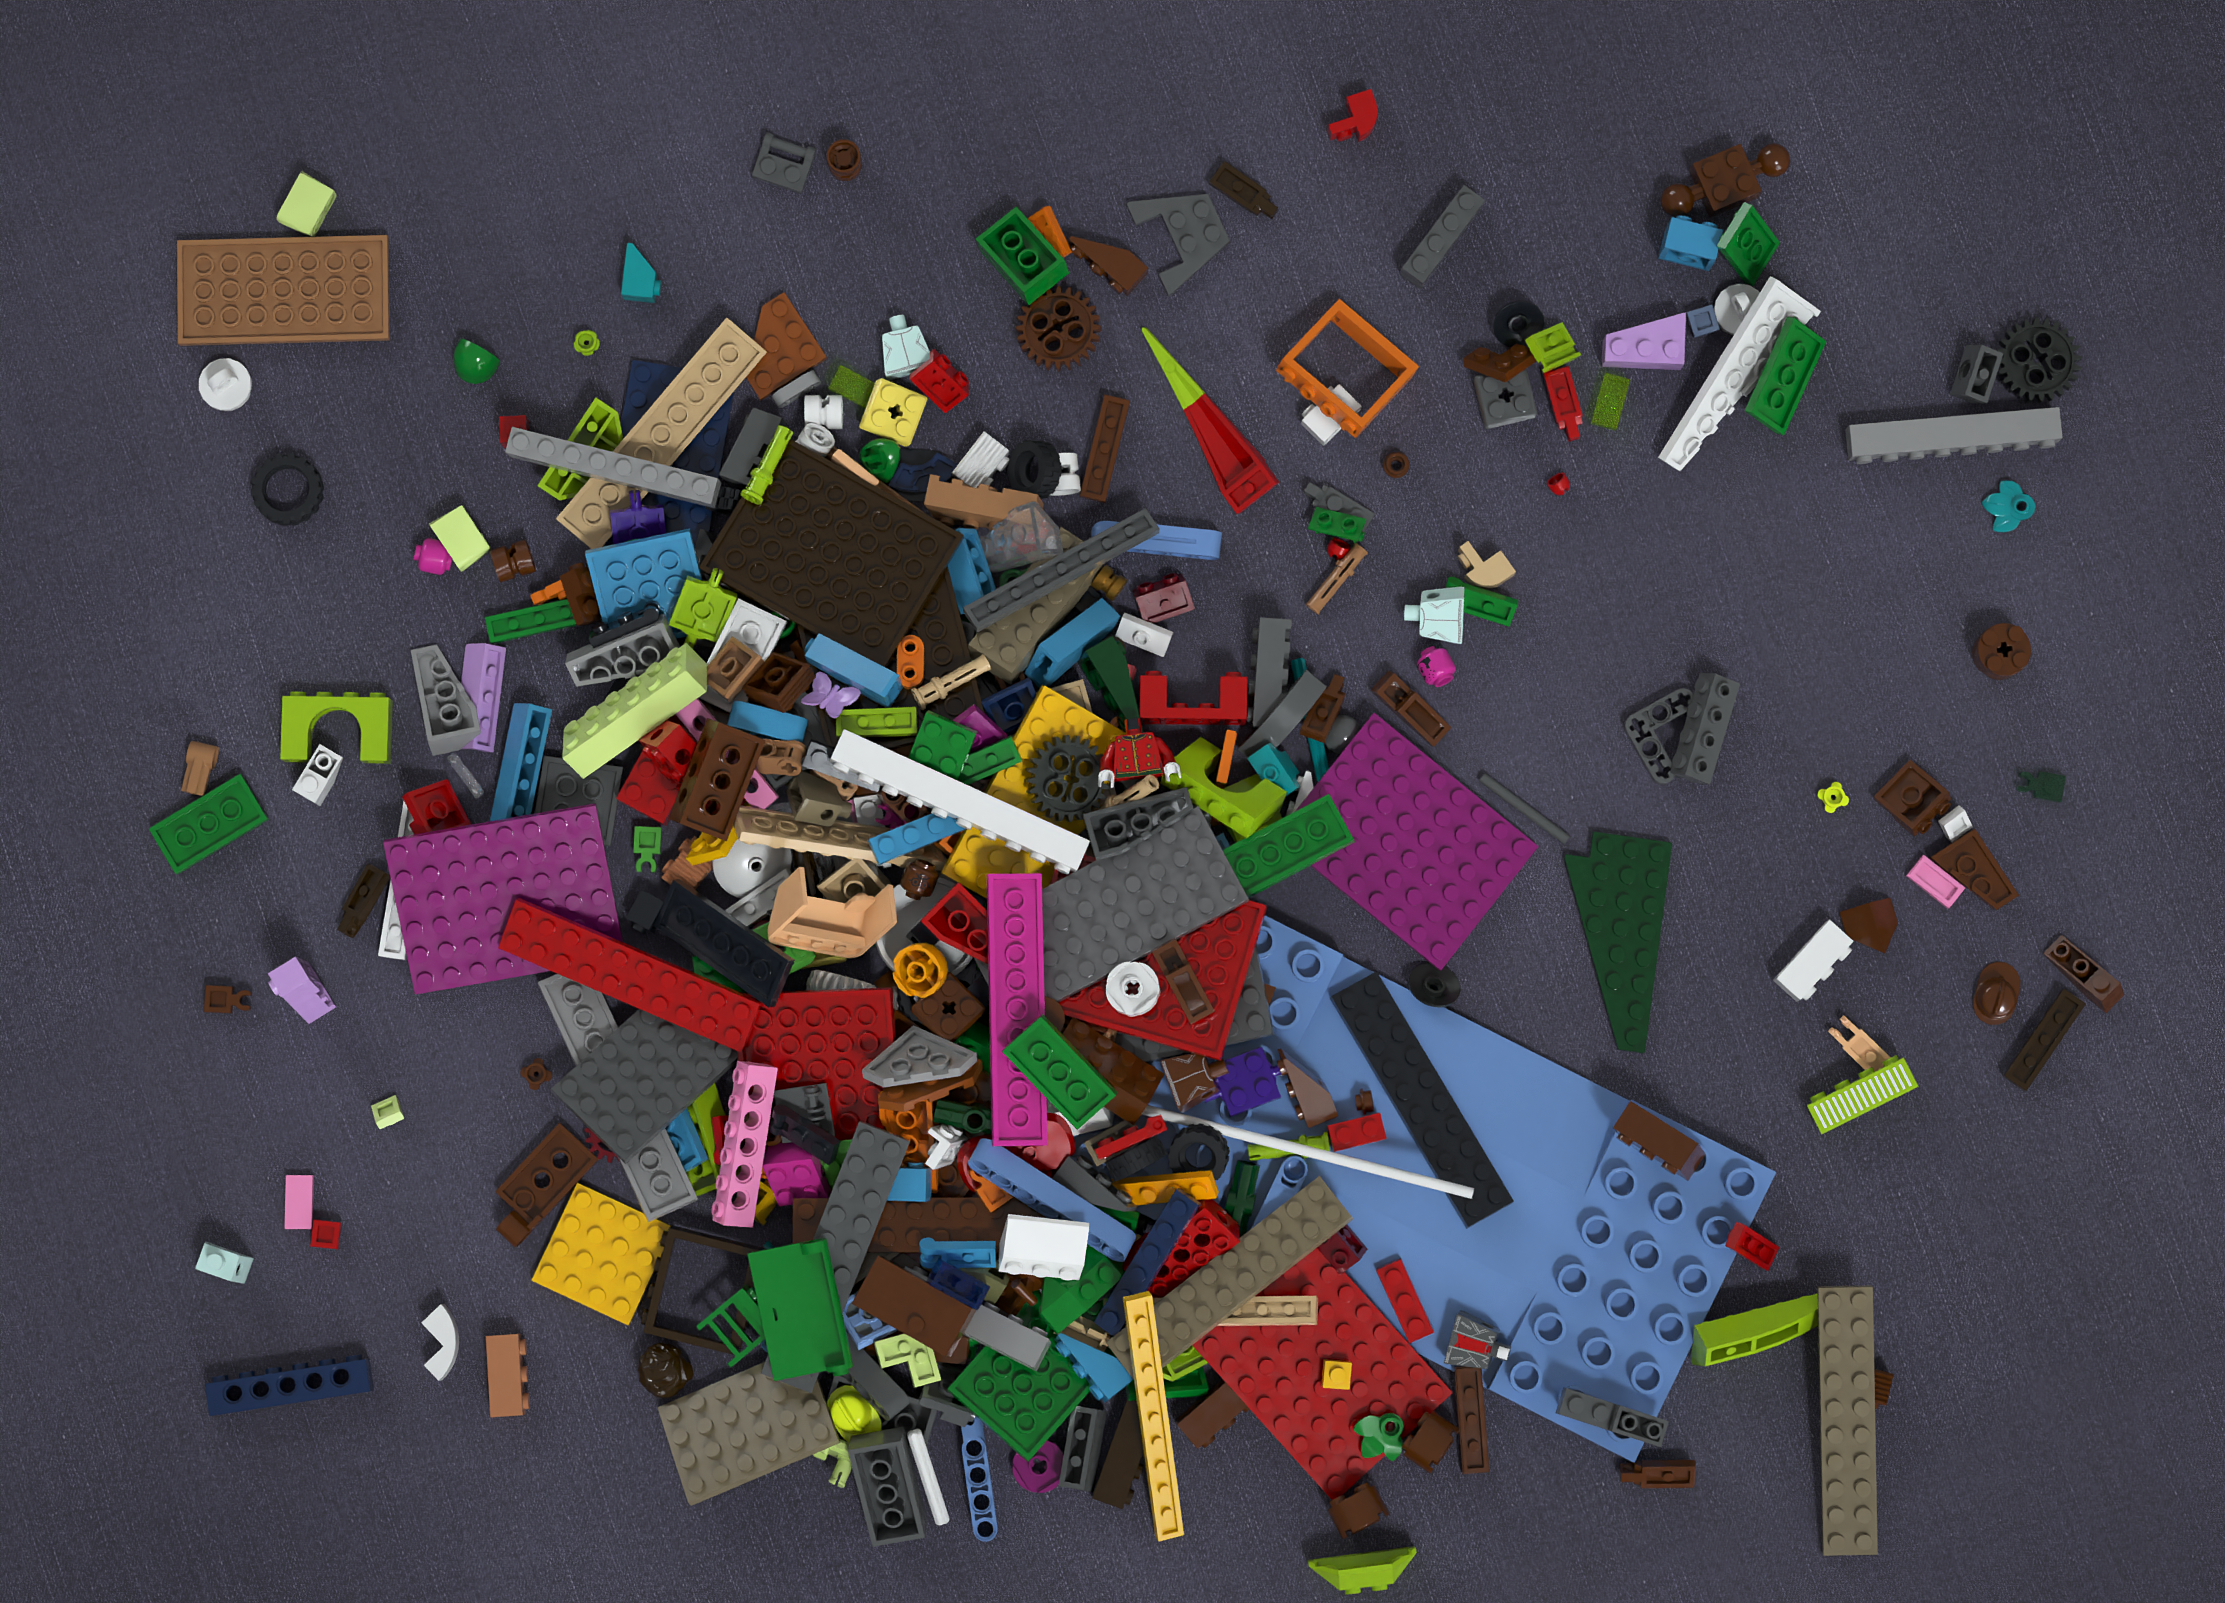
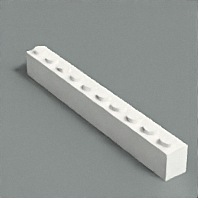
M845 729L829 760L830 763L834 764L832 768L841 773L848 774V771L857 774V779L865 784L872 785L873 782L883 786L882 791L892 796L901 794L907 797L908 803L921 808L922 805L932 808V814L944 819L947 816L957 820L956 824L968 830H971V827L981 831V836L989 840L995 841L998 838L1006 842L1005 846L1013 851L1020 852L1022 849L1031 853L1029 856L1031 859L1040 863H1044L1045 860L1055 864L1054 869L1064 874H1069L1070 871L1074 873L1078 870L1090 842L1083 837Z

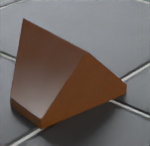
M1891 898L1869 902L1839 912L1845 934L1848 937L1882 953H1886L1898 924Z

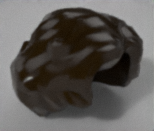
M669 1343L653 1344L639 1358V1382L655 1397L670 1398L675 1396L693 1378L691 1363L682 1357V1352L678 1347Z

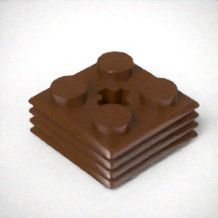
M772 652L742 689L745 690L744 693L749 697L748 700L786 713V711H789L794 706V702L798 697L809 689L810 683L816 678V675H814V671H811L810 664L777 652Z
M951 972L947 973L946 981L938 991L925 998H920L911 1008V1012L932 1034L953 1043L986 1011V1008ZM944 1004L954 1006L953 1015L951 1013L946 1015L943 1013Z

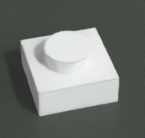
M1959 805L1938 821L1946 838L1952 843L1973 828L1965 810Z

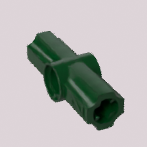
M943 1098L937 1100L933 1122L965 1128L970 1133L983 1132L992 1134L990 1108H986L980 1103L966 1104ZM977 1113L983 1120L974 1123L969 1120L968 1116Z
M1246 1160L1237 1161L1233 1185L1229 1189L1225 1211L1239 1224L1240 1237L1247 1233L1249 1216H1252L1256 1197L1254 1192L1260 1169L1259 1164Z

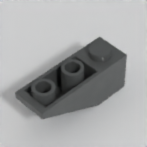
M1083 1155L1068 1156L1052 1178L1090 1204L1123 1212L1135 1211L1137 1208L1131 1201L1132 1197L1127 1192L1114 1187L1112 1179L1102 1172L1098 1173L1092 1167L1093 1163Z

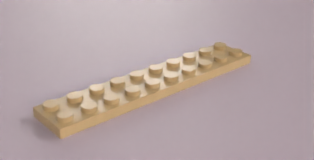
M726 318L613 452L671 466L767 351ZM590 478L557 516L556 520L590 549L600 548L612 536L610 510L624 509L631 506L629 491L634 490V499L636 500L635 490L639 489ZM640 490L641 500L648 493L647 491Z

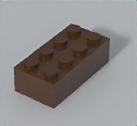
M1072 1017L1062 1034L1118 1092L1104 1107L1132 1125H1135L1149 1104L1164 1073L1088 1027L1085 1023Z

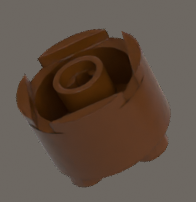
M2008 623L1996 624L1985 630L1977 638L1972 650L1973 661L1977 669L1995 680H2003L2014 676L2028 664L2031 656V644L2024 630L2019 626ZM2001 647L2006 650V654L2003 656L2002 653H1998V648Z
M1434 1411L1431 1414L1428 1412L1423 1414L1417 1423V1427L1420 1428L1415 1436L1410 1434L1402 1446L1405 1451L1403 1456L1429 1474L1434 1471L1430 1467L1431 1464L1438 1465L1454 1442V1437L1451 1436L1454 1432L1458 1435L1460 1432L1458 1427Z
M1368 1482L1353 1489L1354 1495L1346 1499L1342 1495L1329 1502L1331 1508L1327 1511L1342 1539L1347 1538L1345 1532L1351 1531L1352 1535L1380 1521L1379 1514L1383 1513L1385 1517L1390 1515L1375 1485L1370 1487Z

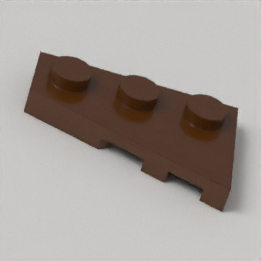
M1973 829L1930 857L1933 862L1994 910H1998L2019 896L1976 829Z

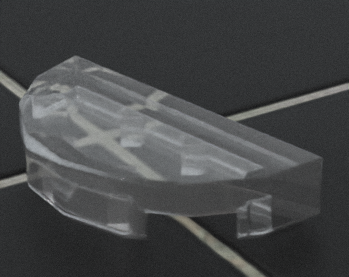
M455 753L448 756L447 760L475 799L484 795L481 785L464 765L460 757Z

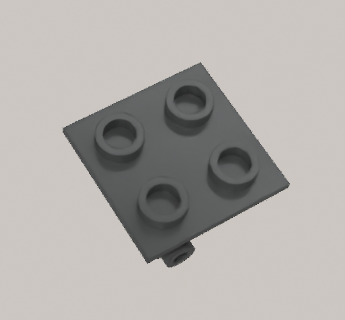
M827 1083L774 1090L776 1106L784 1105L832 1136H835ZM781 1135L782 1143L791 1142Z

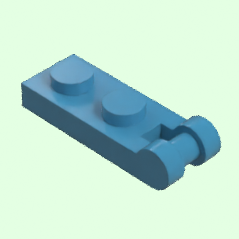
M924 1238L919 1243L920 1252L922 1253L920 1255V1263L925 1268H996V1241H934L932 1238Z

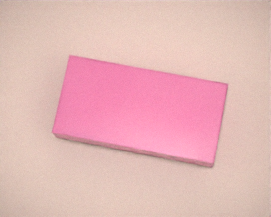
M1925 855L1920 857L1906 875V877L1947 909L1952 906L1965 889L1962 884Z
M286 1175L285 1229L313 1228L314 1175Z

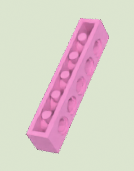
M737 1061V1066L733 1071L732 1079L734 1085L732 1095L728 1101L730 1110L728 1121L724 1127L725 1142L724 1148L720 1153L721 1168L720 1174L716 1179V1200L712 1205V1220L722 1225L753 1228L778 1070L777 1067L768 1064ZM753 1085V1093L749 1096L748 1091L750 1087ZM749 1112V1119L744 1123V1117ZM745 1139V1145L740 1149V1143ZM741 1165V1171L736 1176V1169ZM735 1192H737V1198L734 1202H732V1196Z

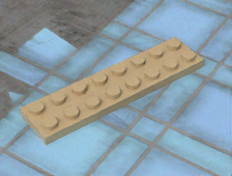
M740 806L733 824L738 840L745 844H764L776 849L784 847L798 852L811 851L824 856L837 855L844 856L850 860H870L873 863H877L868 843V839L892 830V828L835 820L834 824L828 827L794 820L793 813ZM932 843L885 863L905 868L909 862L922 859L936 866L935 870L942 871L946 861L942 851Z

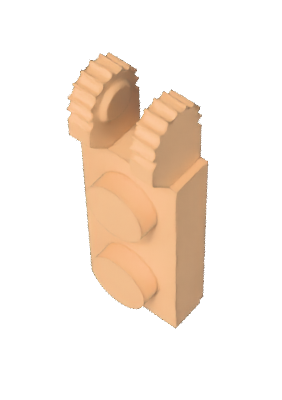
M1844 1015L1840 1018L1842 1024L1854 1033L1848 1041L1842 1037V1034L1837 1029L1831 1027L1828 1030L1843 1045L1842 1048L1865 1070L1873 1067L1874 1071L1884 1067L1883 1061L1890 1058L1861 1028L1858 1029Z

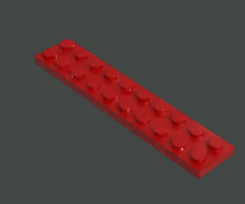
M521 898L515 900L498 947L510 954L741 1053L745 1050L762 1005L757 999Z

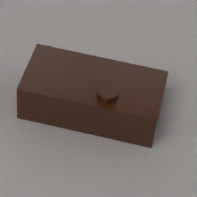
M877 1256L852 1302L858 1308L945 1357L952 1356L977 1310L883 1256Z

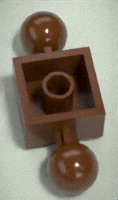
M1771 143L1765 145L1759 151L1757 159L1749 162L1742 145L1738 144L1693 163L1689 170L1695 185L1687 187L1684 184L1668 186L1662 193L1661 206L1672 217L1685 216L1692 210L1694 202L1701 199L1709 218L1738 207L1743 202H1750L1757 199L1762 192L1756 176L1762 173L1769 177H1778L1784 174L1790 165L1789 152L1784 146Z

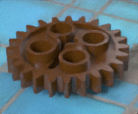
M1057 286L1056 293H1052L1049 289L1046 291L1045 296L1041 295L1038 300L1032 302L1030 308L1021 307L1025 316H1017L1018 321L1023 325L1016 326V331L1023 334L1019 335L1017 340L1018 343H1024L1021 346L1022 352L1030 351L1027 355L1029 361L1037 357L1036 365L1038 367L1045 362L1046 370L1049 371L1052 365H1055L1057 371L1060 372L1061 366L1064 364L1068 370H1071L1072 362L1081 366L1079 358L1090 359L1087 351H1096V347L1092 342H1100V337L1094 333L1100 332L1102 329L1100 325L1095 324L1100 321L1099 315H1093L1097 311L1095 305L1088 307L1090 303L1088 297L1081 301L1082 295L1080 291L1073 296L1071 287H1068L1066 292L1062 293L1060 286ZM1061 307L1070 308V312L1066 316H1059L1057 311ZM1075 317H1079V320L1072 321ZM1038 320H1046L1048 322L1047 326L1043 329H1036L1034 327ZM1059 325L1063 331L1059 333L1054 327ZM1073 329L1083 330V334L1079 338H1072L1070 336ZM1045 337L1044 340L1038 341V338ZM1053 341L1060 343V347L1056 351H1049L1047 349L1048 344Z

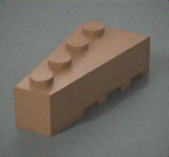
M930 474L924 505L934 519L946 526L953 527L954 524L963 525L967 529L976 530L979 527H983L999 533L1004 532V530H1011L1020 535H1029V532L1038 533L1044 506L1038 494L1003 488L1000 493L989 485L979 483L977 488H973L970 485L964 484L963 480L952 479V483L939 481L940 476Z

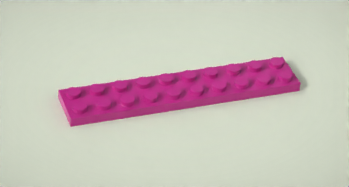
M1042 873L987 874L992 1147L1047 1146V1098L1002 1052L1011 1041L1041 1014L1045 1016Z

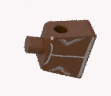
M1192 1053L1160 1061L1176 1106L1181 1113L1186 1112L1216 1094L1219 1088L1215 1078L1229 1073L1224 1058L1221 1061L1216 1060L1209 1063L1207 1057Z

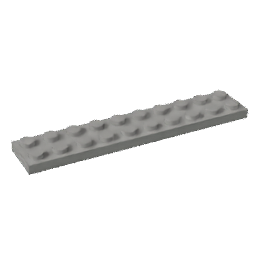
M559 974L538 982L539 989L575 1066L618 1029L601 992ZM666 1129L662 1130L628 1163L625 1164L618 1157L648 1222L697 1201L696 1193Z

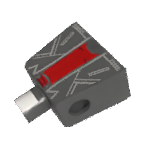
M1460 1310L1455 1319L1444 1363L1487 1369L1491 1364L1492 1357L1508 1361L1511 1346L1497 1342L1500 1332L1499 1328Z

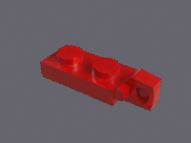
M1569 366L1543 373L1552 411L1559 430L1565 429L1568 442L1578 440L1580 434L1577 425L1582 424L1583 415Z
M1161 1115L1150 1117L1147 1119L1144 1128L1138 1129L1136 1125L1123 1131L1124 1137L1115 1141L1113 1137H1109L1098 1142L1099 1148L1094 1149L1096 1156L1101 1161L1148 1140L1155 1135L1167 1131L1166 1124Z

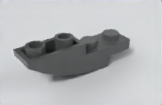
M1563 1387L1556 1409V1414L1658 1447L1662 1446L1669 1423L1667 1420Z

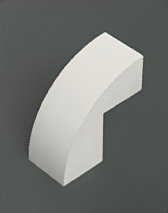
M440 1304L422 1322L428 1331L443 1345L424 1365L438 1381L443 1380L452 1369L459 1349V1333L456 1321L445 1304Z

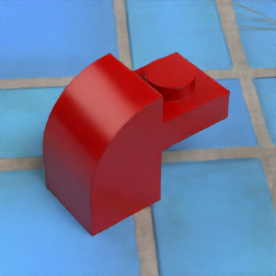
M1371 89L1346 97L1345 105L1350 118L1328 124L1327 132L1330 141L1334 139L1344 141L1353 136L1352 133H1356L1358 142H1360L1372 133L1376 124L1378 109Z

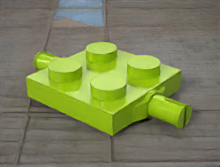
M713 568L709 581H701L687 575L669 620V626L680 629L687 635L684 644L687 643L692 649L697 638L717 643L737 599V593L719 586L724 572L719 569L717 574L718 568Z

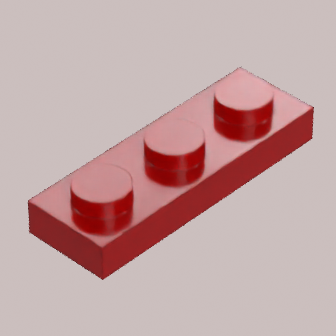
M1736 1222L1734 1228L1730 1230L1727 1237L1728 1241L1725 1245L1766 1271H1769L1780 1248L1739 1222Z
M1399 1258L1376 1268L1409 1343L1434 1333L1431 1322L1402 1259Z

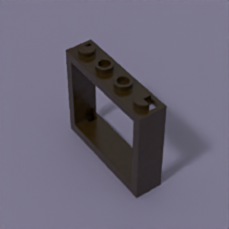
M672 1225L668 1231H663L660 1246L664 1247L662 1257H657L654 1266V1272L658 1273L656 1283L650 1284L647 1298L651 1299L649 1309H644L641 1324L645 1325L644 1333L734 1355L722 1341L655 1325L675 1240L677 1238L748 1256L747 1253L765 1250L766 1248ZM749 1264L744 1286L748 1284L750 1288H754ZM737 1310L735 1320L746 1331L748 1321ZM733 1329L731 1341L741 1351L743 1340Z

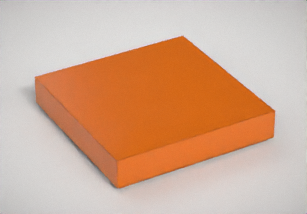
M1228 729L1224 738L1215 783L1217 787L1222 789L1227 784L1237 735L1236 731Z

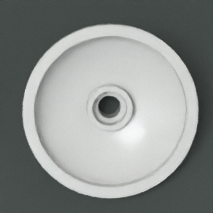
M737 839L726 857L712 860L713 872L716 880L726 892L742 899L784 869L790 870L791 850L784 847L776 849L757 843L749 845ZM754 862H760L757 869L751 868Z

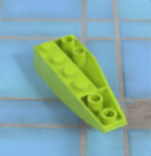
M1817 1294L1802 1296L1798 1299L1779 1302L1775 1305L1752 1309L1744 1313L1729 1315L1724 1318L1694 1325L1691 1353L1692 1364L1709 1366L1748 1356L1778 1346L1818 1326Z

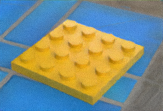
M577 1183L531 1281L629 1326L654 1274L657 1257H662L664 1247L660 1246L663 1231H668L671 1226L657 1219L648 1222L644 1213Z

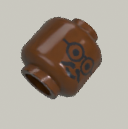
M922 859L909 862L900 881V886L906 890L905 895L914 900H920L921 897H930L939 878V873L935 870L936 866Z

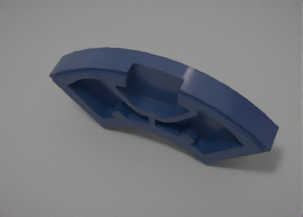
M936 453L930 461L922 465L911 466L900 463L888 486L894 490L906 493L927 492L930 474L940 476L939 481L947 482L952 478V472L958 464L939 453Z

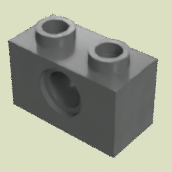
M1966 345L1950 395L1970 403H1987L2004 353L1984 345Z

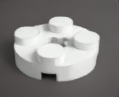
M1123 962L1117 965L1107 978L1106 996L1109 1003L1116 1011L1129 1017L1142 1015L1151 1010L1157 1003L1161 993L1158 977L1144 963ZM1131 982L1133 985L1136 983L1140 984L1138 987L1139 992L1136 995L1133 993L1128 995L1126 993L1128 991V983Z

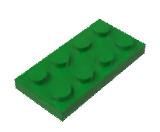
M1787 317L1746 406L1745 412L1776 434L1784 435L1826 344V340L1796 318Z
M239 774L149 828V831L174 873L178 875L269 819L243 775Z
M1043 1014L1002 1051L1077 1130L1118 1093Z

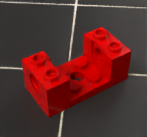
M1146 671V675H1140L1139 716L1141 724H1246L1247 677H1241L1240 672H1226L1225 676H1220L1219 708H1214V704L1210 703L1199 704L1198 708H1188L1186 703H1173L1171 708H1167V676H1161L1162 672Z

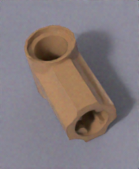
M197 741L190 742L186 755V763L188 765L181 788L182 792L198 796L205 795L211 769L215 768L218 760V746Z

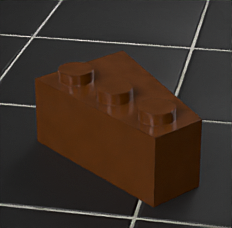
M1632 1101L1629 1102L1613 1126V1129L1618 1134L1616 1138L1629 1147L1631 1144L1635 1145L1640 1149L1639 1153L1651 1161L1656 1159L1662 1163V1168L1673 1175L1677 1173L1687 1181H1689L1706 1155L1697 1142Z

